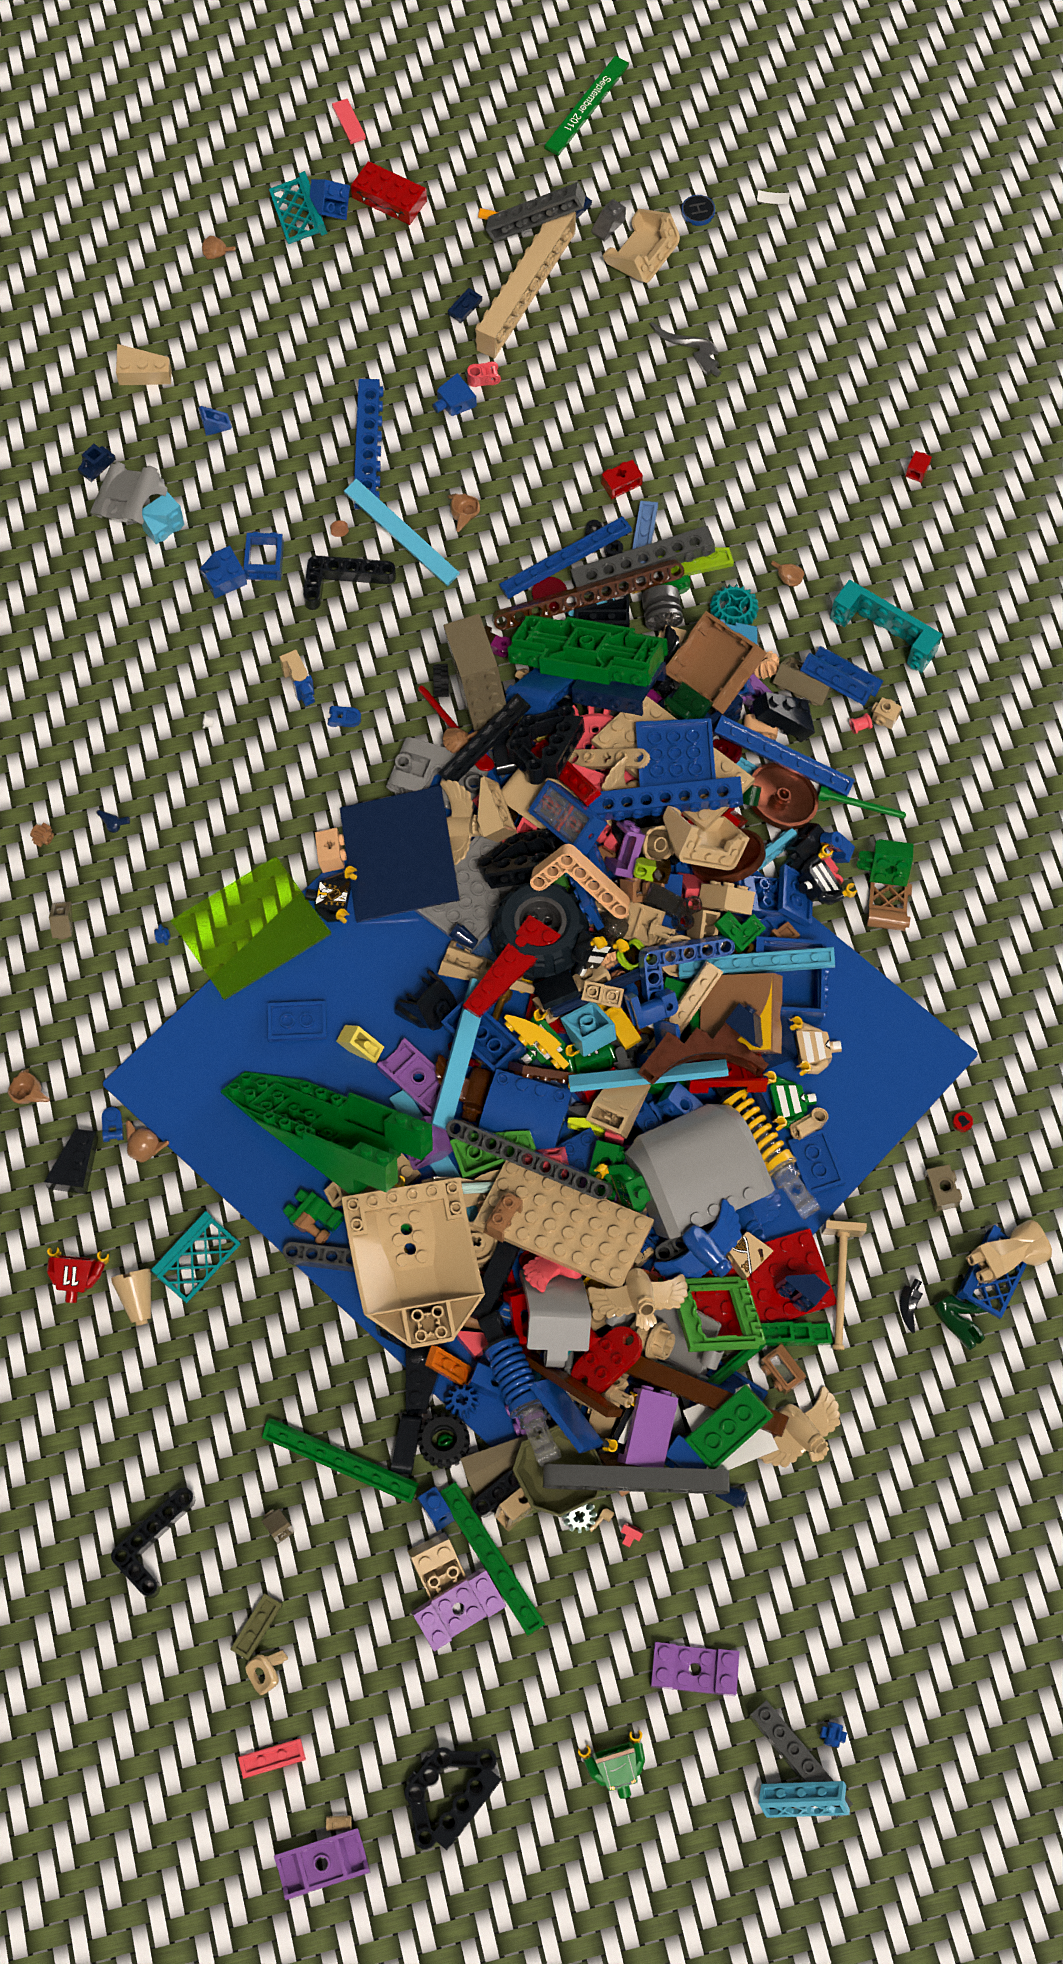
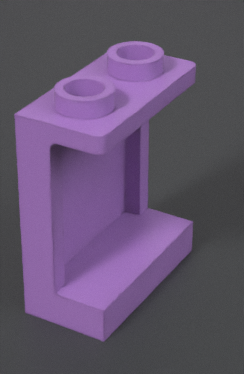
M624 820V822L617 821V826L625 834L617 859L606 857L605 865L614 875L633 878L635 862L639 858L645 834L630 820Z

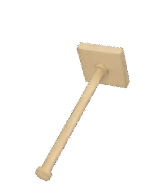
M826 1220L822 1226L823 1235H836L840 1237L835 1343L832 1345L833 1350H844L845 1347L843 1345L847 1241L849 1237H862L866 1232L867 1223Z

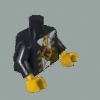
M348 866L344 872L319 881L318 890H306L305 900L315 902V911L325 921L347 922L345 917L350 915L347 912L351 892V881L349 879H357V876L352 874L357 871L356 868Z

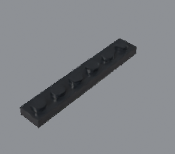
M517 693L438 774L445 781L458 782L531 708L530 704Z

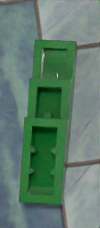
M793 1321L761 1323V1329H763L766 1339L765 1346H779L780 1344L783 1346L831 1345L833 1343L830 1323H793Z

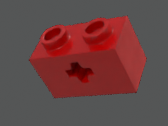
M633 459L628 462H622L613 469H607L601 476V484L611 499L641 486L643 481V475Z

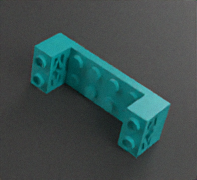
M849 579L834 599L830 619L834 623L846 627L855 613L858 612L863 618H868L877 626L885 628L892 635L898 636L909 645H912L907 665L913 670H918L922 673L937 653L942 633Z

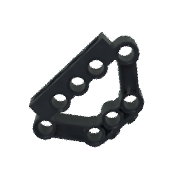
M564 705L558 709L536 715L529 714L523 716L518 725L514 727L510 738L506 741L508 761L516 765L527 776L530 784H542L547 778L558 780L585 732L583 717L575 716V709L570 705ZM553 734L549 737V745L542 749V758L537 759L530 751L533 748L532 741L538 737Z
M548 828L517 833L508 837L502 845L488 856L480 859L477 867L484 881L489 884L491 889L530 883L534 867L566 843Z
M441 1747L435 1750L432 1755L428 1753L421 1762L423 1766L419 1772L415 1770L407 1779L409 1784L405 1789L404 1795L411 1807L416 1830L414 1840L420 1849L429 1850L438 1843L447 1851L500 1784L502 1779L493 1772L497 1765L496 1754L490 1749L473 1752L451 1751L446 1747ZM442 1753H446L449 1756V1762L445 1765H440L437 1762V1757ZM483 1755L491 1756L492 1763L490 1766L484 1767L481 1765L480 1759ZM448 1768L480 1769V1774L468 1781L465 1793L455 1797L451 1811L441 1815L439 1826L435 1831H432L425 1802L426 1790L438 1783L439 1774L442 1770ZM429 1770L433 1771L436 1775L434 1781L430 1783L423 1779L424 1773ZM475 1781L480 1782L483 1786L482 1791L477 1794L470 1790L471 1784ZM414 1788H418L422 1792L418 1800L410 1798V1791ZM460 1799H466L469 1802V1807L466 1811L457 1809L456 1805ZM448 1816L453 1817L455 1820V1825L451 1829H446L443 1826V1820ZM423 1832L431 1834L432 1839L429 1844L424 1845L420 1843L419 1838Z

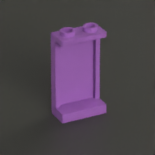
M642 1385L641 1389L634 1388L633 1392L637 1393L626 1447L624 1454L618 1455L617 1462L637 1467L664 1468L679 1398L672 1397V1392L660 1390L659 1393L653 1392V1387Z

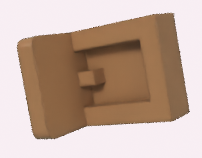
M786 922L777 930L774 928L771 931L770 937L799 939L800 934L789 922Z

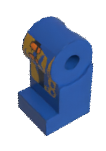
M838 831L822 833L820 837L821 846L828 845L826 848L830 852L833 851L832 854L834 856L832 860L835 863H849L855 846Z

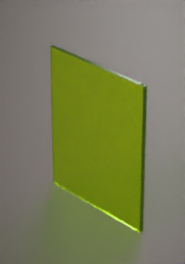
M277 857L272 858L170 920L224 1000L332 935L309 901L305 900L304 894Z

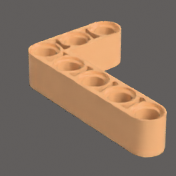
M572 844L562 845L532 870L530 885L535 890H544L567 872L613 916L623 919L629 915L630 898Z

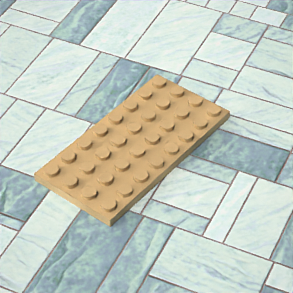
M646 696L643 701L644 714L642 716L620 712L591 740V744L598 749L637 748L636 722L678 719ZM714 748L716 779L741 776L743 794L755 782V778ZM638 768L625 769L639 780ZM725 792L719 794V796L721 797L727 795V793ZM705 794L700 796V798L702 799L708 797V795ZM682 797L680 800L686 801V800H688L689 798H688V797ZM721 807L718 810L702 809L699 812L684 811L681 814L705 832L729 807Z
M506 1160L473 1222V1228L484 1231L486 1221L502 1196H506L508 1192L523 1200V1211L521 1213L516 1211L511 1219V1226L506 1227L504 1230V1241L612 1288H619L624 1286L628 1271L632 1269L654 1224V1219L607 1199L593 1198Z

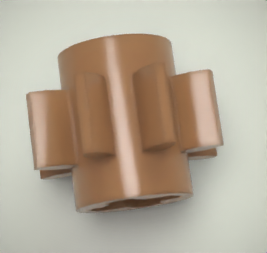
M44 822L41 826L36 824L30 833L32 841H34L33 843L39 847H42L43 844L49 845L54 837L51 826Z

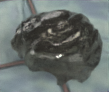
M609 911L601 912L600 916L604 928L597 930L594 925V932L601 933L613 942L625 937L629 929L627 919L616 918Z

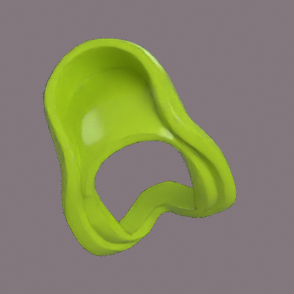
M637 938L628 942L629 946L633 944L640 951L646 948ZM619 950L617 951L616 957L621 966L629 971L639 968V963L635 965L630 964L624 954L620 953ZM649 955L646 958L647 962L652 960V957Z

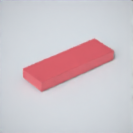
M348 99L332 103V108L349 143L353 144L365 140V133Z
M301 1738L239 1756L238 1760L243 1779L305 1761L306 1757Z

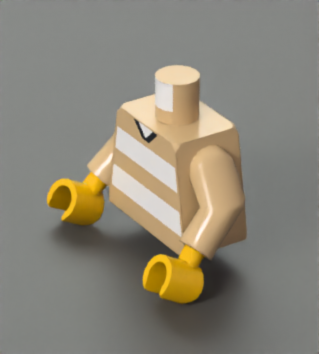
M799 1016L793 1017L790 1021H793L794 1024L790 1026V1029L799 1030L796 1031L794 1037L799 1061L797 1067H800L799 1074L800 1076L805 1074L818 1075L831 1063L832 1053L842 1051L841 1042H830L828 1032L803 1022Z

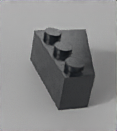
M629 594L625 595L622 599H609L607 603L599 605L594 603L575 608V618L629 627Z
M765 692L752 702L757 720L773 728L778 727L782 729L784 734H791L797 737L799 742H803L815 733L808 700Z
M74 1130L44 1181L48 1189L87 1194L99 1139L95 1131Z
M406 1348L407 1414L428 1413L440 1377L438 1372L425 1365L430 1348Z

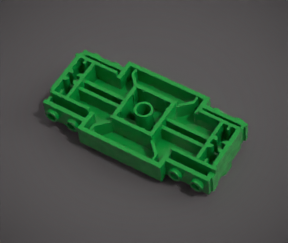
M534 615L525 616V620L512 637L511 646L508 647L509 663L540 668L541 674L609 685L611 681L644 687L650 685L652 677L664 661V657L668 654L666 638L635 633V628L567 617L563 621Z

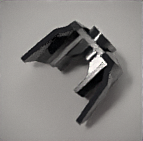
M428 970L427 974L435 982L431 983L422 978L421 980L428 985V989L420 998H415L407 993V1000L400 999L397 1002L395 1014L419 1028H428L434 1031L443 1026L441 1021L457 1006V1001L447 985L432 970Z

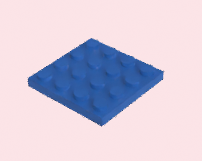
M711 718L636 722L637 748L646 750L650 755L647 766L638 769L639 787L716 779ZM639 755L638 762L643 759L644 755Z

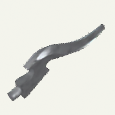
M653 322L650 323L652 329L666 341L698 348L699 351L694 352V358L706 376L711 373L716 377L721 375L722 372L717 369L719 362L710 357L712 354L718 355V350L711 341L702 337L672 334L661 329Z

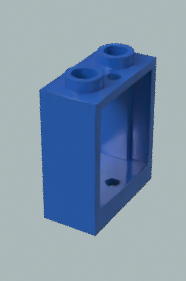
M253 532L246 534L244 572L247 580H281L284 550L283 534L276 532ZM252 545H277L276 565L250 564Z

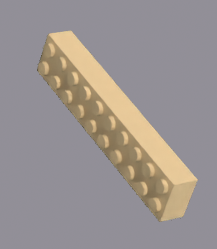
M576 212L542 224L539 234H536L533 238L532 245L526 248L524 257L519 259L515 271L510 273L506 285H502L500 294L493 299L492 306L484 313L482 322L477 324L475 328L477 351L494 359L496 358L574 237Z

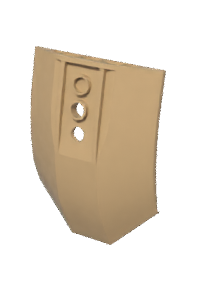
M460 1177L392 1188L387 1193L380 1190L341 1197L351 1257L364 1315L412 1349L452 1342L485 1295L472 1241ZM404 1224L409 1225L412 1229L411 1234L404 1235L401 1232V1226ZM408 1243L413 1244L416 1248L415 1253L412 1255H408L404 1251V1247Z

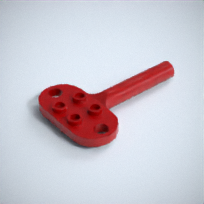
M620 1326L615 1327L605 1336L598 1337L590 1327L589 1350L585 1351L584 1355L575 1363L571 1376L581 1382L582 1378L587 1377L588 1382L586 1386L601 1394L640 1358L643 1346L639 1334L629 1327ZM629 1336H633V1343L626 1345V1339Z

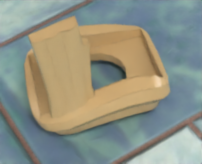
M283 1650L270 1656L257 1655L247 1663L246 1673L259 1695L266 1694L278 1684L279 1678L273 1666L283 1664L284 1661L288 1660ZM257 1667L261 1668L265 1674L263 1684L260 1683L255 1672Z

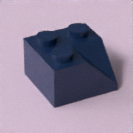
M784 1016L780 1017L782 1025V1054H761V1057L768 1063L765 1070L798 1058L793 1035Z

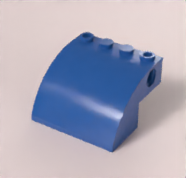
M496 1069L479 1127L493 1133L530 1131L537 1150L556 1148L560 1143V1134L572 1100V1092Z

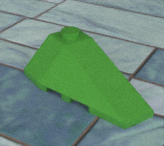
M530 1131L494 1133L532 1150H537ZM472 1133V1139L476 1142L479 1134ZM494 1138L491 1139L489 1143L492 1149H494L497 1145V1142ZM458 1139L450 1140L463 1178L471 1179L504 1165L506 1161ZM510 1146L507 1150V1153L510 1157H512L515 1153V1150L512 1146Z

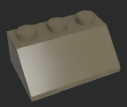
M791 656L787 657L780 664L773 683L781 690L793 692V695L798 698L804 697L810 700L809 702L813 705L823 706L833 688L800 671L804 662Z

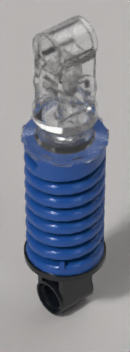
M494 1310L478 1319L479 1326L488 1342V1345L483 1348L482 1352L488 1362H490V1368L493 1370V1375L496 1377V1382L499 1384V1389L502 1391L505 1403L509 1406L510 1418L519 1419V1426L521 1430L526 1431L534 1450V1455L539 1465L543 1467L561 1458V1453L546 1423L548 1417L542 1410L544 1406L530 1388L535 1381V1376L531 1374L532 1369L528 1367L529 1362L525 1360L526 1355L522 1353L523 1348L518 1345L519 1336L508 1335L501 1314L498 1310ZM538 1431H542V1433L540 1434V1438L536 1437L539 1435Z

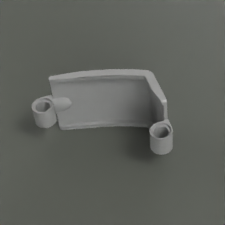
M520 1270L519 1275L529 1315L527 1348L545 1350V1367L564 1368L565 1361L568 1358V1351L589 1350L591 1310L582 1277L573 1279L557 1275L548 1282L545 1292L541 1293L526 1281V1275L523 1273L524 1270Z
M664 1308L662 1310H655L654 1316L657 1323H666L669 1331L675 1335L673 1350L669 1357L662 1361L694 1378H699L704 1366L713 1370L717 1369L725 1350L688 1352L677 1309L666 1310ZM696 1310L701 1319V1328L706 1338L717 1337L721 1323ZM636 1313L623 1314L621 1317H606L605 1322L610 1325L609 1331L620 1326L630 1328L636 1320Z

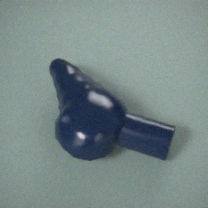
M101 810L96 812L106 824L109 832L116 833L121 825L130 824L129 817L118 818L116 815Z

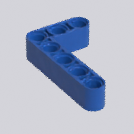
M723 935L643 948L639 952L638 959L644 1000L649 1001L651 1000L650 995L653 992L664 990L662 967L731 955L735 949L734 942ZM726 941V947L721 950V944ZM708 944L707 951L702 953L703 946ZM689 947L690 952L684 956V950ZM671 951V956L665 959V954ZM653 954L652 960L647 962V956ZM655 973L654 978L649 981V975Z

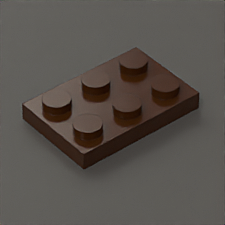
M509 1061L508 1069L513 1070L515 1075L531 1079L538 1078L544 1081L552 1080L563 1084H569L568 1075H576V1073L563 1071L562 1069Z

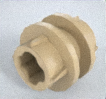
M635 1321L632 1323L630 1328L638 1333L642 1340V1357L646 1355L647 1359L654 1362L657 1359L665 1360L669 1357L675 1344V1335L669 1331L666 1323L659 1322L654 1324L648 1331L635 1326ZM629 1336L626 1339L628 1345L633 1343V1336Z

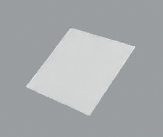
M700 1404L683 1410L692 1432L715 1412V1410ZM759 1429L716 1469L730 1470L779 1449L772 1434Z

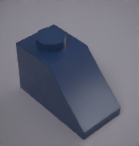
M739 1003L725 1022L751 1045L761 1048L763 1045L761 1017L756 1014L757 1010L750 1004L743 1005Z

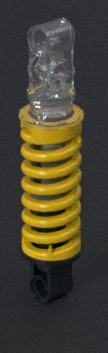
M711 1087L721 1099L718 1102L719 1105L732 1106L744 1118L757 1143L771 1180H774L777 1189L785 1191L801 1218L805 1220L821 1210L815 1198L800 1180V1171L796 1170L793 1166L797 1161L796 1157L792 1155L789 1149L781 1150L784 1142L782 1140L775 1141L778 1137L777 1132L769 1133L772 1125L770 1123L764 1125L765 1115L755 1117L760 1112V1107L749 1108L755 1101L753 1098L746 1099L748 1095L746 1088ZM793 1188L800 1189V1194L793 1193Z

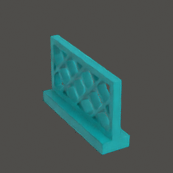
M305 171L299 173L300 177L269 189L288 245L320 233L321 236L328 234L322 216L319 215L310 198L311 185ZM300 185L297 192L291 190L292 186ZM279 191L284 192L281 198L275 196L274 193ZM288 193L294 195L292 201L285 200ZM298 197L304 199L302 205L295 203ZM282 203L289 205L286 211L280 209ZM292 207L299 208L296 215L289 213ZM303 210L309 212L306 218L300 216ZM287 216L293 218L290 224L284 222ZM297 220L303 221L300 228L294 226ZM307 224L314 225V229L305 230ZM292 229L298 231L295 236L289 238Z
M205 1211L151 1269V1273L187 1304L238 1249L241 1243ZM211 1224L218 1229V1237H206V1230ZM229 1239L235 1244L230 1250L221 1251V1240ZM207 1240H219V1251H207ZM195 1241H204L205 1252H193ZM207 1254H219V1263L217 1265H208ZM191 1255V1266L179 1267V1259L182 1256ZM193 1255H205V1266H193ZM191 1269L192 1281H180L179 1270ZM194 1269H206V1277L203 1280H194ZM177 1270V1281L169 1282L163 1277L168 1271ZM194 1283H199L194 1289ZM178 1284V1289H176L173 1285ZM180 1284H192V1292L187 1297L180 1292Z

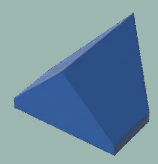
M204 406L197 408L206 436L232 428L227 413Z

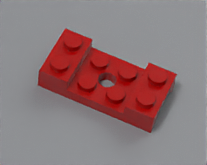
M696 1060V1061H690V1062H686V1063L702 1062V1061H712V1060ZM728 1062L729 1076L685 1080L688 1091L696 1094L708 1093L709 1087H745L747 1093L766 1092L768 1078H764L762 1073L757 1077L748 1070Z

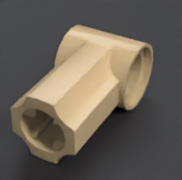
M814 1108L810 1114L791 1124L789 1128L793 1138L800 1141L811 1133L821 1130L828 1120L827 1111L823 1108Z

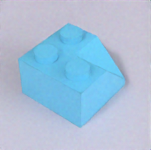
M168 492L166 496L162 495L142 508L143 531L155 544L165 541L168 536L179 531L185 525L180 505Z
M589 1002L561 1017V1022L572 1044L575 1043L573 1046L580 1050L583 1057L616 1040L615 1023L595 1003Z

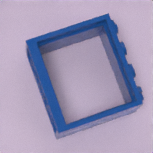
M756 936L754 953L826 948V940ZM829 968L816 969L815 1008L781 1006L780 1017L784 1016L788 1024L793 1025L794 1022L790 1021V1019L799 1016L803 1022L812 1026H820L822 1020H825L828 1009L826 995H828L829 985L826 983L829 975Z

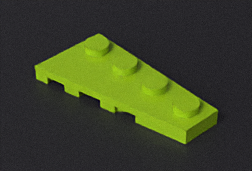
M715 547V552L709 556H702L691 562L681 563L684 567L683 576L733 567L734 561L730 548ZM679 566L673 567L671 573H676L679 570Z

